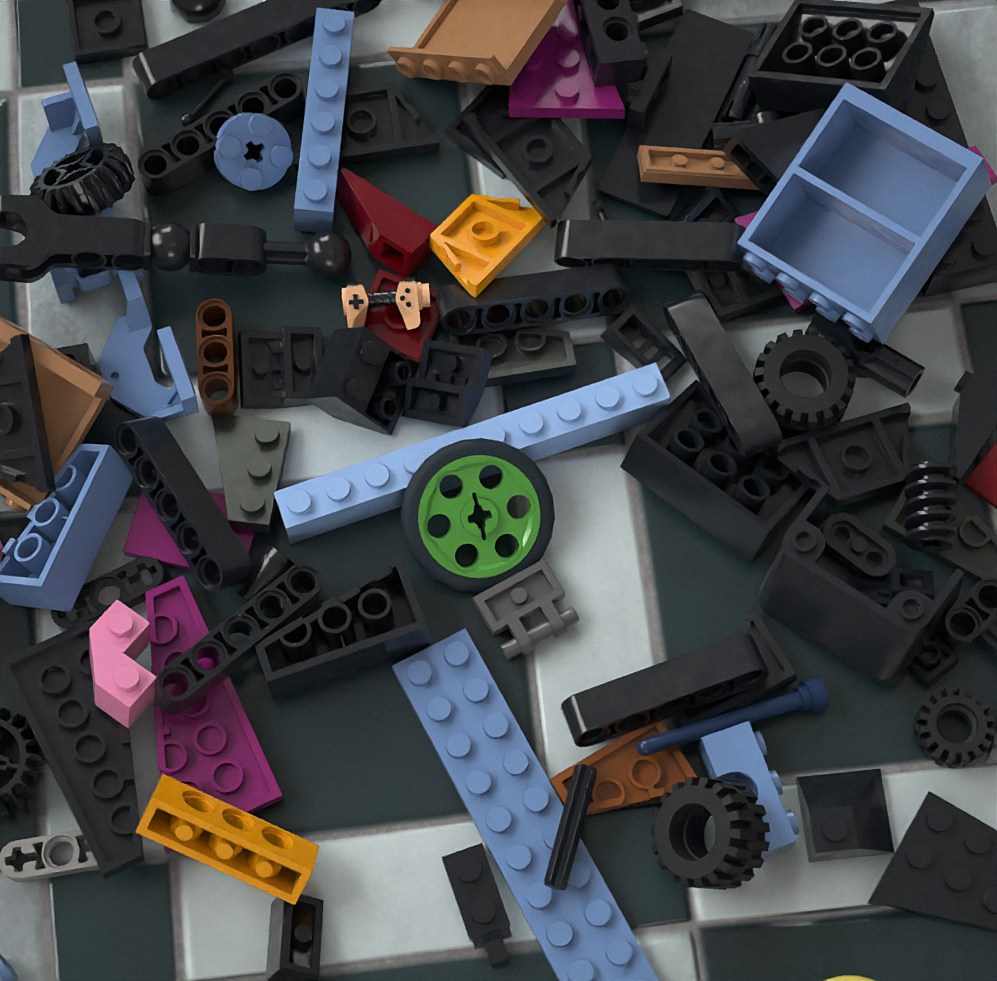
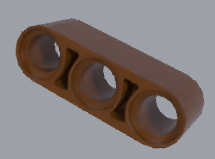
M212 298L201 303L196 312L198 391L204 409L211 417V413L233 415L239 405L235 323L229 305L221 299ZM214 319L225 320L220 326H208ZM221 354L226 356L219 363L209 362L215 355ZM216 391L228 392L223 399H210L211 395Z

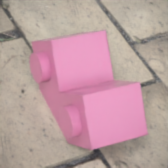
M116 599L89 630V654L95 705L129 729L155 699L157 677L135 662L149 645L150 622Z

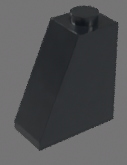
M820 108L741 129L722 151L768 198L825 114V111Z

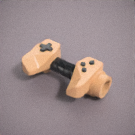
M406 277L404 281L399 282L397 290L366 292L364 286L358 285L356 281L346 283L345 288H342V303L344 316H347L348 328L364 326L368 308L392 305L399 307L407 329L417 328L420 325V310H423V307H430L429 283L421 284L415 277Z

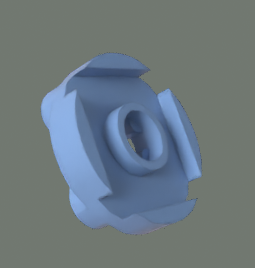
M261 113L237 114L229 118L221 126L216 136L218 139L216 151L214 150V161L217 169L228 182L246 190H263L273 186L284 176L287 168L292 164L293 153L286 130L277 120ZM250 141L254 145H261L262 150L259 152L260 157L258 160L253 158L246 160L244 154L248 151L246 144Z

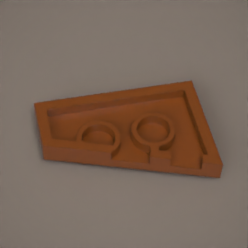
M659 721L623 735L550 778V783L562 804L565 805L575 766L577 764H586L596 768L597 776L586 815L659 800L665 792L672 793L671 786L675 783L685 782L686 778L697 776L678 746L648 756H642L638 753L636 747L640 740L668 731L663 722Z

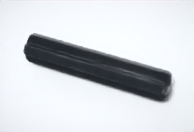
M577 764L574 768L544 878V885L551 889L564 891L567 888L597 776V769L586 764Z

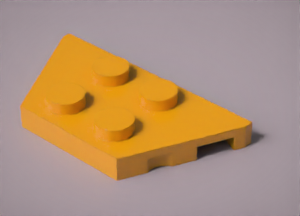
M471 194L430 234L429 247L467 292L476 298L547 224L534 208L520 207V199L506 197L497 199L487 195Z

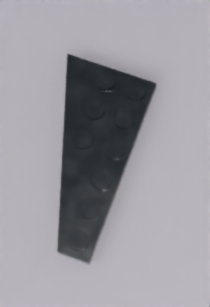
M99 616L0 660V668L37 740L40 750L104 880L145 859L142 835L135 832L140 822L129 729L96 706L94 700L89 654V630L101 617Z
M929 791L867 904L893 907L905 910L907 913L920 916L922 914L949 920L951 923L997 933V830Z

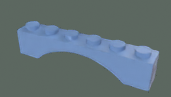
M317 8L294 204V230L317 233L333 230L342 128L353 40L354 12L325 8Z

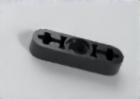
M147 556L137 558L82 586L73 605L75 610H79L76 612L77 620L70 622L65 617L67 612L51 610L52 619L57 627L64 632L103 615L111 605L99 603L98 595L107 586L119 588L120 597L118 600L127 607L132 608L146 601L145 592L165 584L166 574L158 560ZM147 569L150 574L154 573L151 584L145 585L143 581H139L142 570ZM126 577L134 591L130 595L122 581ZM87 596H89L91 603L97 610L94 613H91L84 600Z

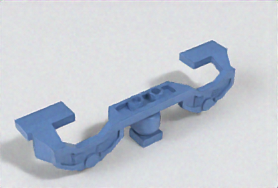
M76 61L63 65L70 91L41 101L49 126L30 165L34 178L41 175L44 168L50 167L53 161L60 160L65 154H71L78 148H81L85 139L84 131L89 145L96 146L103 142L100 124ZM112 207L104 209L100 215H93L97 217H115ZM54 268L50 270L61 304L76 300L73 289L79 288L84 293L109 286L112 283V277L118 275L127 301V316L116 319L98 360L103 378L115 385L109 396L110 400L123 406L127 411L139 418L157 416L164 422L184 416L183 413H185V416H189L199 412L193 383L177 339L170 326L157 330V334L174 384L169 390L154 380L145 354L154 330L138 284L145 281L142 269L125 271Z

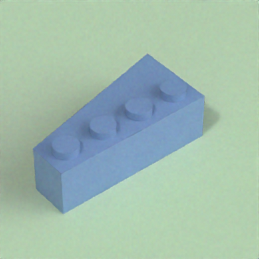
M79 443L54 477L56 491H52L47 499L33 506L26 516L31 522L18 540L10 538L2 549L6 556L0 563V597L9 605L71 611L134 478L121 456L110 445Z

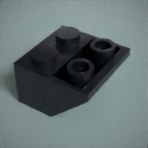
M364 326L334 330L306 399L335 419L384 435H392L404 405L407 378H415L419 365Z

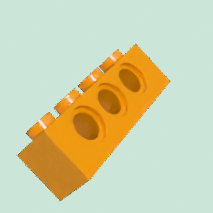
M162 774L135 831L142 836L293 905L296 904L313 872L319 850V845L165 774Z

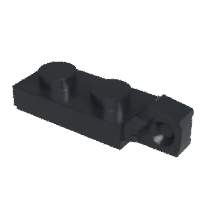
M480 843L441 857L469 941L473 942L475 949L486 947L493 968L508 963L509 957L503 939L512 937L509 928L511 924L483 844Z

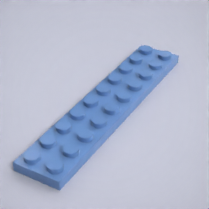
M466 628L392 665V670L558 981H659L581 838L579 839L567 888L562 891L551 889L544 885V878L564 807Z

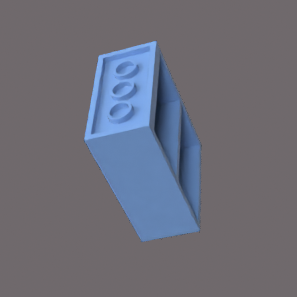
M846 82L737 244L745 254L743 260L753 267L751 271L759 278L768 283L776 279L785 286L783 290L789 296L801 303L806 298L818 306L816 308L818 313L834 323L839 318L851 326L849 331L861 340L869 343L873 338L884 344L992 184L984 158Z

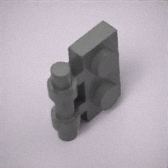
M545 559L473 597V603L493 636L507 629L510 631L513 639L500 645L501 651L507 660L520 653L526 655L535 650L534 645L552 635L555 638L567 632L568 626L579 621L578 614L572 606L558 613L553 605L565 598V591ZM540 611L545 621L526 631L521 621Z

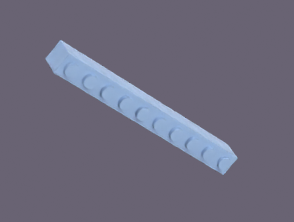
M653 363L273 493L290 544L401 507L404 493L412 475L425 459L444 446L460 440L484 438L502 441L521 450L531 460L536 461L650 422L670 404L671 397L657 363ZM495 465L485 466L480 472L479 480L501 473V471ZM447 475L440 481L439 489L442 493L460 487L462 483L458 476Z

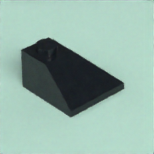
M880 768L796 778L809 862L894 853Z

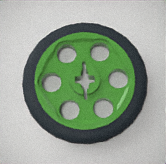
M484 438L460 440L442 447L425 459L412 475L404 493L401 510L403 536L411 556L419 567L436 582L457 591L482 593L539 562L552 538L555 521L553 496L547 479L536 463L521 450L502 441ZM488 465H495L501 471V481L493 488L483 487L479 480L481 470ZM447 475H456L462 483L460 493L452 498L444 497L439 489L440 481ZM473 493H475V500L483 511H489V516L483 518L482 530L484 539H482L481 529L478 528L477 524L474 521H468V515L474 513ZM515 495H523L529 502L527 513L520 518L510 516L507 511V503ZM436 514H443L450 521L448 532L441 537L430 535L427 529L429 519ZM510 534L516 539V550L510 556H499L495 551V542L501 535ZM463 544H472L477 549V559L470 566H461L455 559L456 550Z

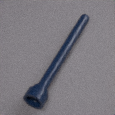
M811 677L800 681L799 686L794 687L792 693L642 739L637 743L636 748L640 755L648 756L699 740L701 737L747 721L753 723L797 708L800 711L807 710L809 713L828 708V691L820 677Z

